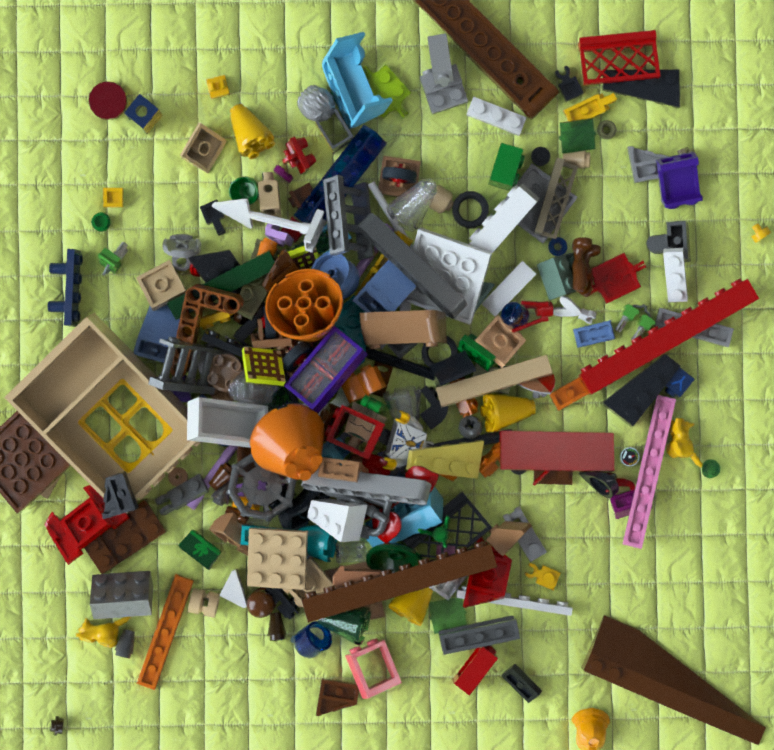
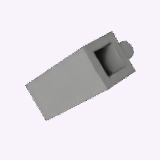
M445 33L428 36L435 85L441 84V86L446 87L449 82H454L447 35Z

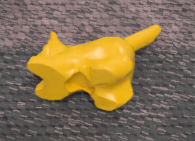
M676 418L675 422L671 420L669 433L672 436V441L666 446L667 454L671 458L690 457L697 466L703 467V463L694 452L693 443L689 438V429L694 426V423H689L683 418Z
M123 617L113 623L96 626L85 618L84 623L78 629L80 633H76V637L80 638L79 640L89 643L98 641L104 647L113 648L118 643L119 626L127 623L131 617Z

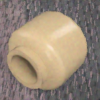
M440 185L430 187L424 197L427 207L439 214L446 210L449 211L454 204V201H452L453 194Z

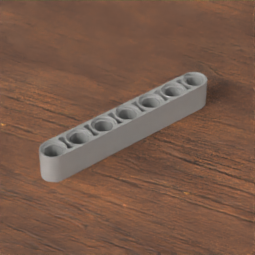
M319 468L311 475L310 479L302 481L301 484L303 488L311 491L417 505L427 504L431 490V484L424 480L362 472L359 474L358 483L318 477Z

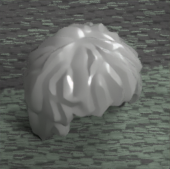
M310 85L298 97L297 106L302 115L309 120L323 122L334 114L335 101L333 95L324 88Z

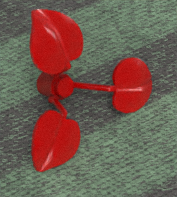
M372 454L369 460L364 457L362 459V464L369 469L368 473L388 476L391 470L383 468L388 462L381 456ZM413 466L408 469L405 478L429 482L431 484V492L438 481L439 474L422 466ZM399 502L393 503L391 509ZM390 512V520L385 531L377 536L384 543H389L401 530L402 522L399 515L395 512ZM376 518L372 519L373 529L379 526L380 521Z

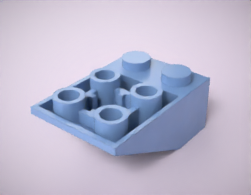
M388 260L352 301L365 312H391L399 307L415 289L416 285Z
M167 304L155 311L152 310L151 306L149 307L133 352L135 355L164 363L168 346L159 343V340H168L169 337L176 338L180 318L177 320L174 318Z

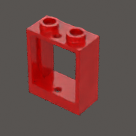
M344 405L341 408L337 407L332 417L335 418L332 426H328L325 432V436H327L326 441L369 460L385 424ZM345 412L375 425L364 452L334 439Z
M491 645L476 648L454 676V684L470 696L498 660L496 649Z

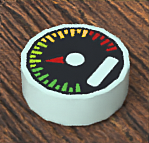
M625 448L620 453V461L625 466H634L639 461V453L634 448Z

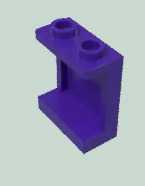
M694 152L656 159L661 202L665 208L676 209L680 205H695L699 201H703V197L700 194L697 171L699 160Z

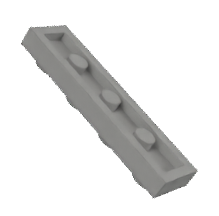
M659 308L654 327L662 328L665 326L664 321L673 316L677 319L682 314ZM714 324L692 338L729 347L734 329Z

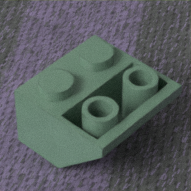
M573 252L553 257L537 264L549 300L577 292L573 289Z

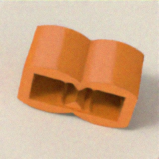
M369 364L360 369L361 373L355 375L353 372L341 386L349 404L362 399L365 394L370 395L387 387L377 366L371 367Z

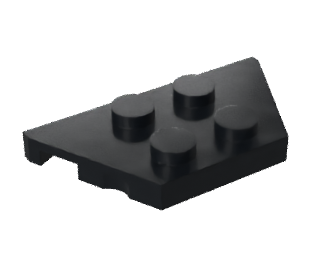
M230 250L188 257V260L205 283L240 265ZM242 287L232 291V293L240 295ZM230 299V306L236 308L237 302Z

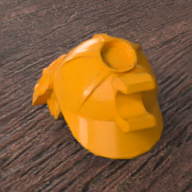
M595 708L583 709L575 713L571 720L577 730L576 742L581 750H600L605 744L606 728L610 724L608 714L603 710Z

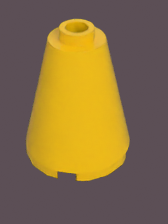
M428 587L397 596L390 602L389 608L400 617L404 616L409 622L421 626L433 590Z

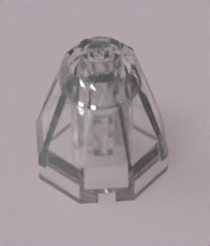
M243 370L231 382L228 390L230 397L237 402L264 405L272 402L273 398L271 397L276 392L277 387L276 385L246 382L245 371Z

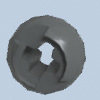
M468 415L461 419L458 429L464 438L471 440L481 434L483 425L479 418Z

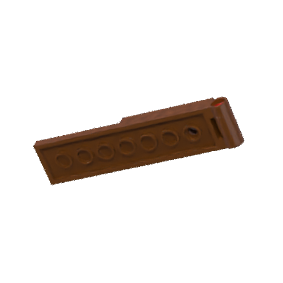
M413 0L531 120L559 94L558 89L469 0ZM517 79H522L523 83L518 84Z

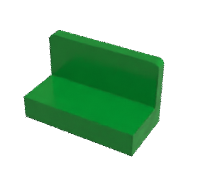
M471 333L469 336L465 334L460 339L457 349L460 352L466 351L471 360L486 371H489L496 363V356L475 342L478 337Z

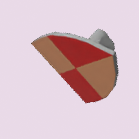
M552 374L518 385L532 391L533 398H539L540 395L545 397L554 390L555 377Z

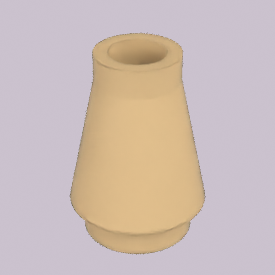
M584 150L567 154L563 153L564 162L576 165L581 169L590 168V152Z

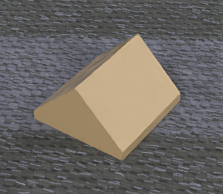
M199 122L180 156L186 162L209 173L227 140Z

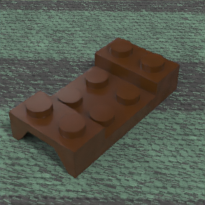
M147 499L138 504V509L128 512L127 514L130 518L116 529L110 527L84 547L101 574L106 573L167 532V529L151 509Z

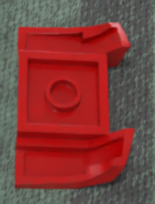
M91 485L83 487L90 496L86 501L62 519L51 512L45 522V527L68 565L84 554L82 549L110 527L116 529L130 518L127 513L103 519L102 513L105 509L104 498Z

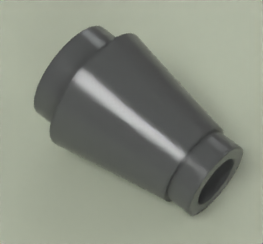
M124 629L115 648L116 656L130 659L134 650V631Z

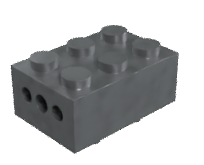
M150 571L92 575L90 607L93 619L152 615L153 582Z

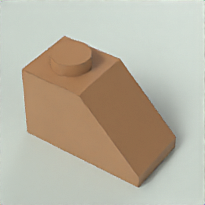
M504 521L500 526L496 524L489 531L491 535L487 541L504 556L532 525L525 522Z

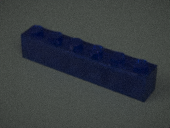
M363 125L294 216L302 223L311 224L316 210L319 209L324 211L322 219L327 221L323 180L340 175L343 176L344 186L353 188L387 144L382 137L371 128Z

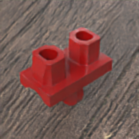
M292 137L285 144L287 150L284 151L286 158L282 162L283 164L290 163L292 168L297 167L301 175L316 163V159L312 153L304 155L302 150L308 147L305 137L298 139Z

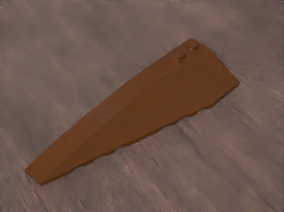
M603 616L581 667L583 671L759 745L766 729L765 726L640 630L608 616Z

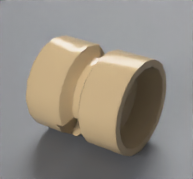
M193 588L188 612L194 614L203 612L204 616L215 618L220 593L210 591L207 594L202 589ZM204 600H208L207 607L203 606Z

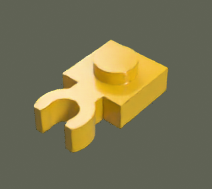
M529 563L528 565L534 568V572L532 574L525 572L524 575L528 578L537 577L535 583L554 591L561 573L544 565L539 570L535 564Z

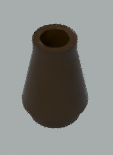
M281 612L271 613L268 628L270 641L285 640V635L287 634Z

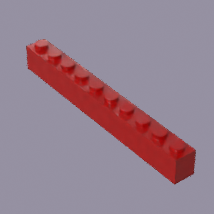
M741 278L731 283L732 288L725 290V288L720 289L714 293L716 297L711 300L706 297L698 302L699 306L693 310L691 307L681 312V317L675 319L673 316L664 321L665 326L659 329L656 326L647 331L649 335L642 338L640 335L631 340L632 345L628 347L622 345L615 349L614 352L616 354L608 357V355L601 357L597 360L599 362L597 365L592 367L589 364L580 369L582 373L578 376L589 395L594 394L758 300L759 297L748 279L742 281Z

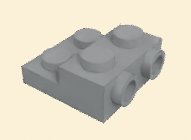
M456 64L452 65L454 82H449L446 87L441 86V84L435 85L432 69L423 71V75L420 76V82L432 115L468 103Z

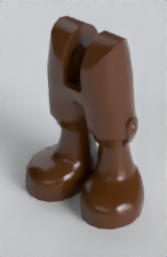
M580 237L574 239L572 243L574 262L572 264L573 289L582 296L588 297L591 295L593 286L592 268L589 265L591 257L598 256L601 253V247L592 244V239Z

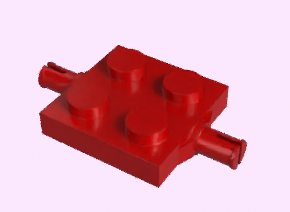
M622 253L592 268L594 285L592 286L591 294L598 291L607 304L640 288L641 285L637 279L636 272L646 268V265L638 267L644 264V261L642 260L632 265L625 253Z

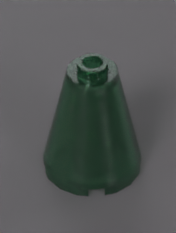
M360 607L319 619L318 624L360 646L365 639L362 634L368 631L371 611H369V607Z

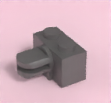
M686 220L666 222L667 234L652 235L648 238L647 248L651 253L660 254L663 253L664 249L683 248L684 262H691L689 226Z

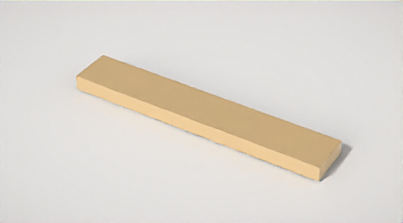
M547 355L437 387L436 392L442 408L552 375L553 372Z

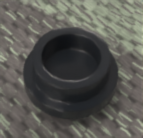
M545 147L535 148L531 154L532 162L537 166L546 165L550 160L548 149Z

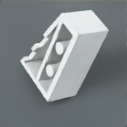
M335 499L311 500L307 518L340 542L359 541L367 505Z

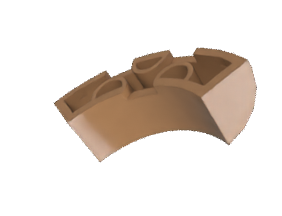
M235 513L221 515L214 521L209 530L226 543L228 541L232 545L237 546V551L248 556V545H240L243 524L237 521L238 516Z

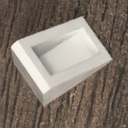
M235 569L231 572L219 596L242 608H246V595L238 570Z

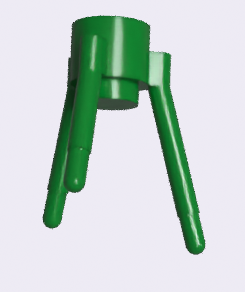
M446 516L443 527H437L433 532L419 528L418 532L434 537L437 542L443 543L444 548H447L449 516Z

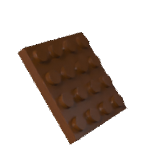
M16 411L0 426V494L14 511L20 514L71 465Z

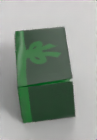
M191 530L178 545L179 548L208 570L211 569L222 553L221 550L195 530Z

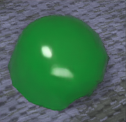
M239 177L231 182L229 196L232 200L248 199L249 205H251L259 198L258 183L251 177Z

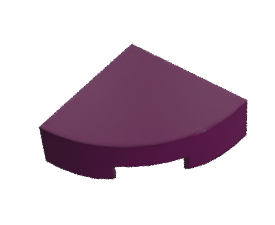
M276 165L273 170L275 174L289 184L294 179L291 174L287 173L279 165Z

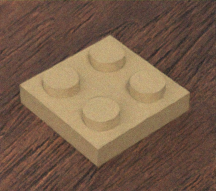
M170 260L136 277L153 311L186 293V289Z

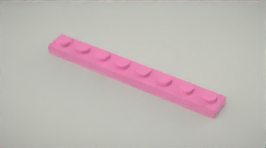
M660 395L656 397L622 545L642 549L676 399Z

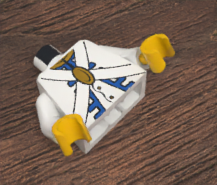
M402 410L399 411L401 417L394 419L385 451L388 457H385L384 460L388 461V463L383 468L391 471L396 467L407 465L409 450L434 447L433 442L426 441L427 433L423 432V426L419 421Z

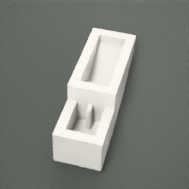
M522 261L483 301L482 305L496 317L536 273Z

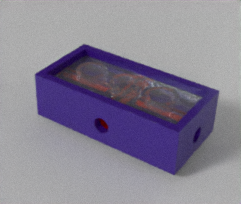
M333 326L284 386L319 414L368 354L342 331Z

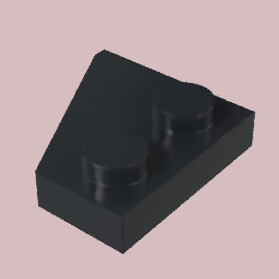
M126 471L105 478L106 492L103 502H105V509L102 513L103 519L139 508Z

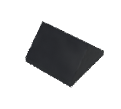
M466 351L430 365L436 387L476 371Z

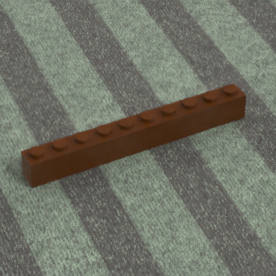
M485 541L474 544V548L467 549L466 546L455 549L456 553L448 555V552L436 555L437 558L429 560V557L418 560L416 565L411 566L410 563L399 566V570L392 571L390 568L380 571L381 575L375 577L369 574L361 577L362 580L358 582L348 580L343 582L341 587L335 588V585L323 588L324 592L316 593V591L305 593V597L302 598V604L307 621L309 623L496 568L497 564L491 544H486Z

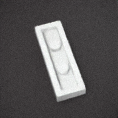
M474 96L466 116L517 136L520 135L527 118Z
M683 248L664 249L668 302H687L688 294Z

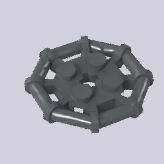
M252 453L238 463L232 464L228 491L226 493L227 495L229 494L242 517L247 516L270 522L272 518L293 506L292 500L297 479L286 477V479L281 480L277 473L260 467L252 457ZM254 461L255 467L245 472L243 468ZM241 475L243 476V484L241 488H236L238 476ZM259 481L266 483L265 491L257 489ZM288 483L284 498L280 496L282 484ZM242 492L248 500L246 505L237 493ZM275 500L281 503L272 510L269 509L268 505ZM252 504L263 506V512L252 510Z

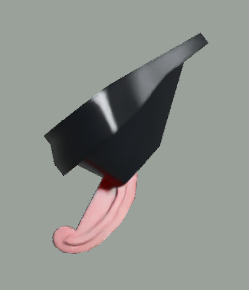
M583 471L579 473L592 488L606 498H612V496L616 495L619 491V486L635 490V484L632 481L617 478L615 473Z

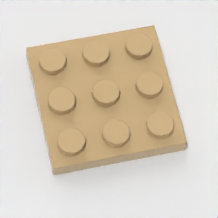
M250 527L247 586L305 590L308 531Z

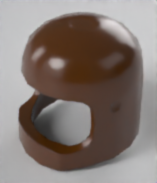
M267 587L256 589L247 599V609L256 618L267 617L277 605V603L274 605L273 597L269 593L261 591Z

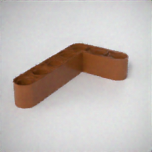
M202 284L193 285L185 293L176 338L182 342L196 343L204 307L234 314L244 305L242 296ZM193 289L200 293V298L193 296ZM212 294L218 297V303H214L211 300ZM230 299L237 302V308L230 306ZM189 308H192V309L195 310V312H196V316H195V317H192V316L189 314V312H188ZM185 327H189L192 330V335L185 333ZM176 348L170 370L172 376L175 375L181 348ZM189 350L183 376L189 372L194 350Z

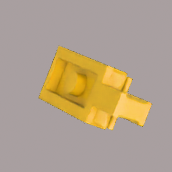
M603 93L597 94L563 110L570 127L573 128L605 113L610 109L608 105L616 102L617 99L614 93L604 97Z

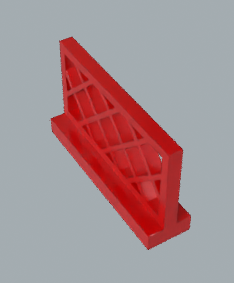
M656 30L580 37L578 49L580 51L584 85L660 78ZM644 46H652L653 52L649 57L640 51ZM625 48H631L635 52L630 59L621 53ZM605 50H612L616 53L611 61L602 55ZM584 52H593L597 57L591 63L585 58ZM637 54L646 60L641 67L632 62ZM618 56L627 62L622 69L613 63ZM599 58L608 64L603 71L594 65ZM649 62L655 67V73H647L643 70L644 66ZM629 64L638 70L634 75H628L624 72V69ZM610 66L618 71L615 77H609L605 74V71ZM590 68L599 73L596 79H587V72Z

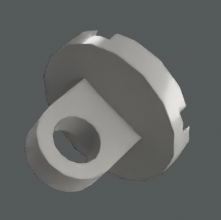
M174 234L170 236V239H164L163 251L172 256V264L176 270L185 271L191 265L188 257L200 253L201 242L198 238L196 240L192 239V236L188 234ZM179 258L187 260L184 264H179L176 261Z

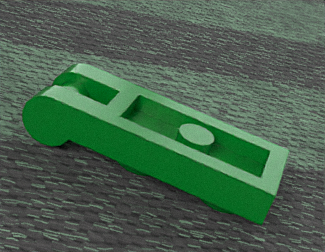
M366 394L361 401L362 406L378 414L381 411L386 413L389 407Z

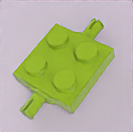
M386 64L375 73H372L367 65H365L363 71L368 78L367 80L373 95H380L384 99L392 98L393 100L386 111L380 116L384 119L391 112L397 111L404 119L406 116L402 111L406 115L409 112H407L402 104L412 93Z

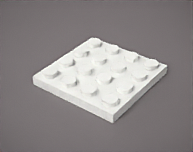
M420 227L417 231L412 250L467 302V306L458 314L455 320L470 325L474 317L492 252ZM417 286L404 300L427 310L443 312Z

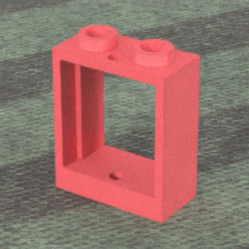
M372 639L366 642L367 646L363 648L360 646L354 647L349 650V654L345 655L362 699H369L402 683L385 640ZM379 648L391 677L368 687L357 657Z

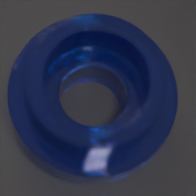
M557 237L556 240L552 239L549 242L548 250L553 256H561L567 251V243L563 238ZM560 244L561 249L555 250L554 245Z

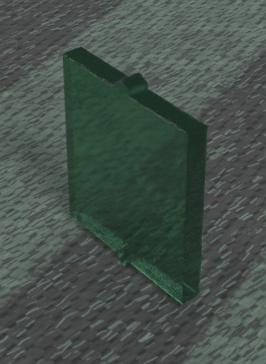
M593 118L559 122L561 135L559 139L561 140L562 153L596 149V132L594 131Z
M455 597L449 600L444 599L429 603L430 620H432L434 634L439 633L440 630L467 625L465 617L467 612L464 610L462 598Z

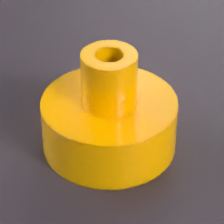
M759 223L752 227L756 234L751 237L756 243L769 235L771 231L768 226L762 229Z

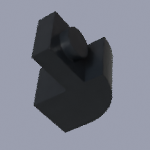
M426 385L420 391L431 406L422 412L420 416L430 430H432L445 419L448 406L441 408L440 401L436 399L438 396L437 392L432 386L428 388Z

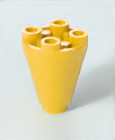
M238 104L231 108V122L241 156L249 157L250 160L255 159L259 156L260 152L270 149L275 145L272 132L247 107H244L243 104Z
M491 393L483 395V405L480 406V414L482 417H485V429L487 432L498 431L527 419L536 413L534 400Z

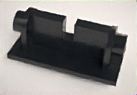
M266 588L264 590L273 597L274 605L278 601L282 602L277 609L285 618L290 620L295 616L294 611L297 614L299 613L300 608L294 602V597L290 598L282 588Z

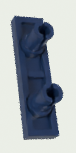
M67 249L66 263H50L49 265L50 274H66L65 301H49L48 312L64 313V326L76 327L80 322L78 307L81 302V293L79 292V284L82 283L80 265L83 263V256L81 251L76 249Z

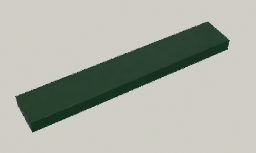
M270 250L202 285L232 292L269 273L275 260ZM193 289V296L200 298V293ZM185 293L167 302L176 320L181 316ZM211 295L212 301L218 299L216 295ZM189 308L188 310L189 313L195 311L192 308Z

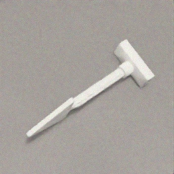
M248 199L214 202L212 204L213 208L250 229L253 227L252 219L300 231V233L305 234V251L312 253L326 223V220L322 219L324 211L319 209L316 210L312 222L309 224L251 211Z

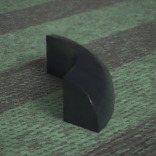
M304 488L292 500L293 506L278 514L282 528L298 530L309 524L308 521H310L307 517L311 500L329 499L330 496L323 492Z

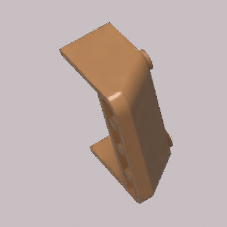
M416 310L360 313L364 343L369 346V349H381L380 345L426 343V347H438L437 343H447L446 314L444 312Z

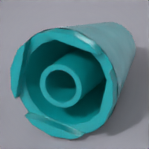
M318 525L305 526L298 529L308 531L307 555L324 562H331L330 557L334 558L338 540Z

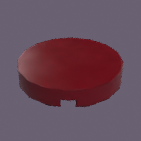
M106 81L99 83L93 87L89 94L90 109L101 119H117L126 109V93L121 86L114 82Z

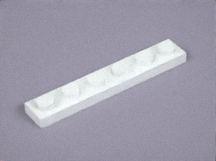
M467 586L457 589V598H465ZM505 593L504 599L488 602L570 616L573 609L571 606H568V602L557 601V604L549 603V599L538 598V601L530 600L529 596L519 595V598L511 597L510 593Z

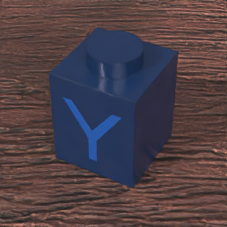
M679 368L666 384L665 392L672 398L675 396L679 398L695 379L682 368Z

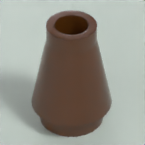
M227 462L221 464L209 482V485L216 491L230 481L231 465Z

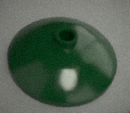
M400 543L376 545L366 555V563L372 570L391 568L392 571L399 570L400 565L410 563L411 566L416 565L418 560L423 559L417 551Z

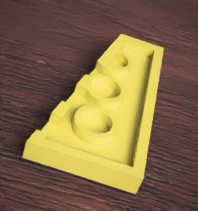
M477 440L475 442H462L454 445L448 444L439 447L409 450L406 469L408 470L413 466H422L442 475L478 479L484 441Z

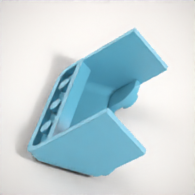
M364 32L336 38L322 61L323 72L341 116L349 129L358 127L383 114L393 101L392 98L384 99L380 95L374 96L361 66L365 57V51L360 46L365 36Z

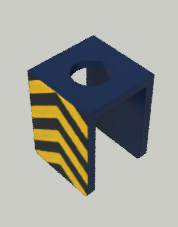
M141 94L136 97L124 112L126 117L137 123L146 134L151 131L163 116L160 110ZM142 106L146 107L147 114L139 117L136 113Z

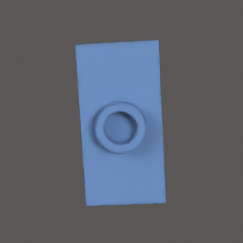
M611 320L573 329L577 348L615 339Z

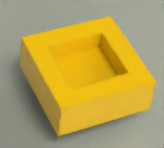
M103 188V207L123 208L124 189Z

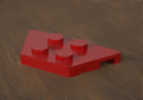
M481 537L476 543L484 541L483 537ZM491 546L497 567L469 575L463 607L467 608L504 599L512 559L506 555L502 556Z

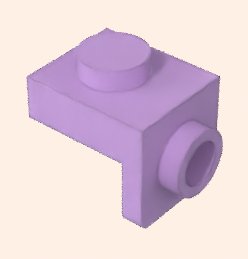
M267 223L265 235L269 239L277 242L278 246L284 247V244L292 246L294 239L288 233L279 231L280 226Z

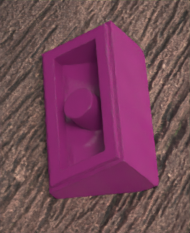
M635 490L609 498L616 519L629 516Z

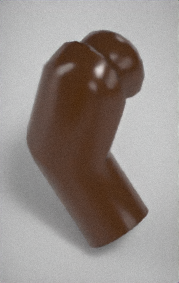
M231 506L226 508L225 514L235 513L240 524L247 523V520L250 518L247 516L242 517L238 508Z

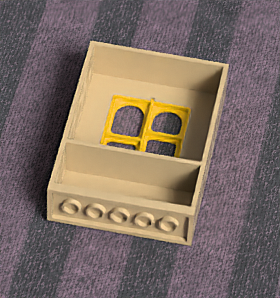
M95 313L85 317L4 397L103 498L106 492L105 478L126 471L136 502L138 503L137 498L142 500L152 489L151 485L155 487L166 476L164 474L165 471L169 474L179 463L178 459L183 460L193 450L192 445L197 447L201 443L187 440L188 408L172 391L162 390L148 384L150 377L157 376ZM120 385H125L137 398V402L124 414H120L108 402V397ZM99 406L103 407L122 428L108 443L104 442L85 422L86 418ZM142 407H146L163 425V434L156 441L146 440L129 423L130 418ZM127 435L131 436L141 448V455L135 462H125L114 452L115 446Z

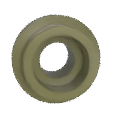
M604 120L598 125L597 133L602 139H611L616 134V126L612 121ZM608 127L610 132L604 133L603 128Z

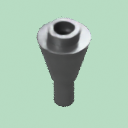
M229 482L211 495L213 498L212 502L222 507L224 504L228 505L230 496L229 494L227 495L226 491H228Z

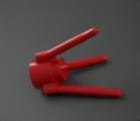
M521 301V304L509 306L510 308L535 309L536 316H540L539 319L512 329L513 333L540 322H546L549 320L548 317L553 316V304L551 301Z

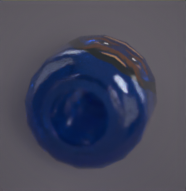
M518 302L507 303L501 312L502 321L513 329L527 324L530 317L528 309Z

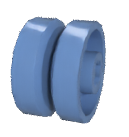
M330 252L322 254L312 265L311 269L329 274L338 283L343 299L352 295L359 285L360 276L358 269L342 254L336 256L330 255Z

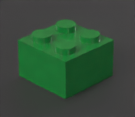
M505 143L500 144L488 185L510 191L512 187L517 185L520 174L516 172L517 169H521L525 159V155H522L523 149Z

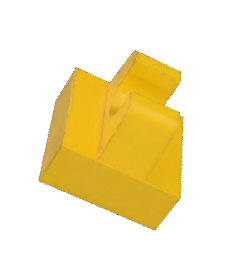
M225 75L206 80L211 99L230 95Z

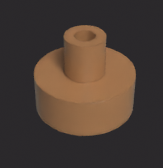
M181 467L174 468L168 475L169 482L174 486L184 483L188 480L187 471Z

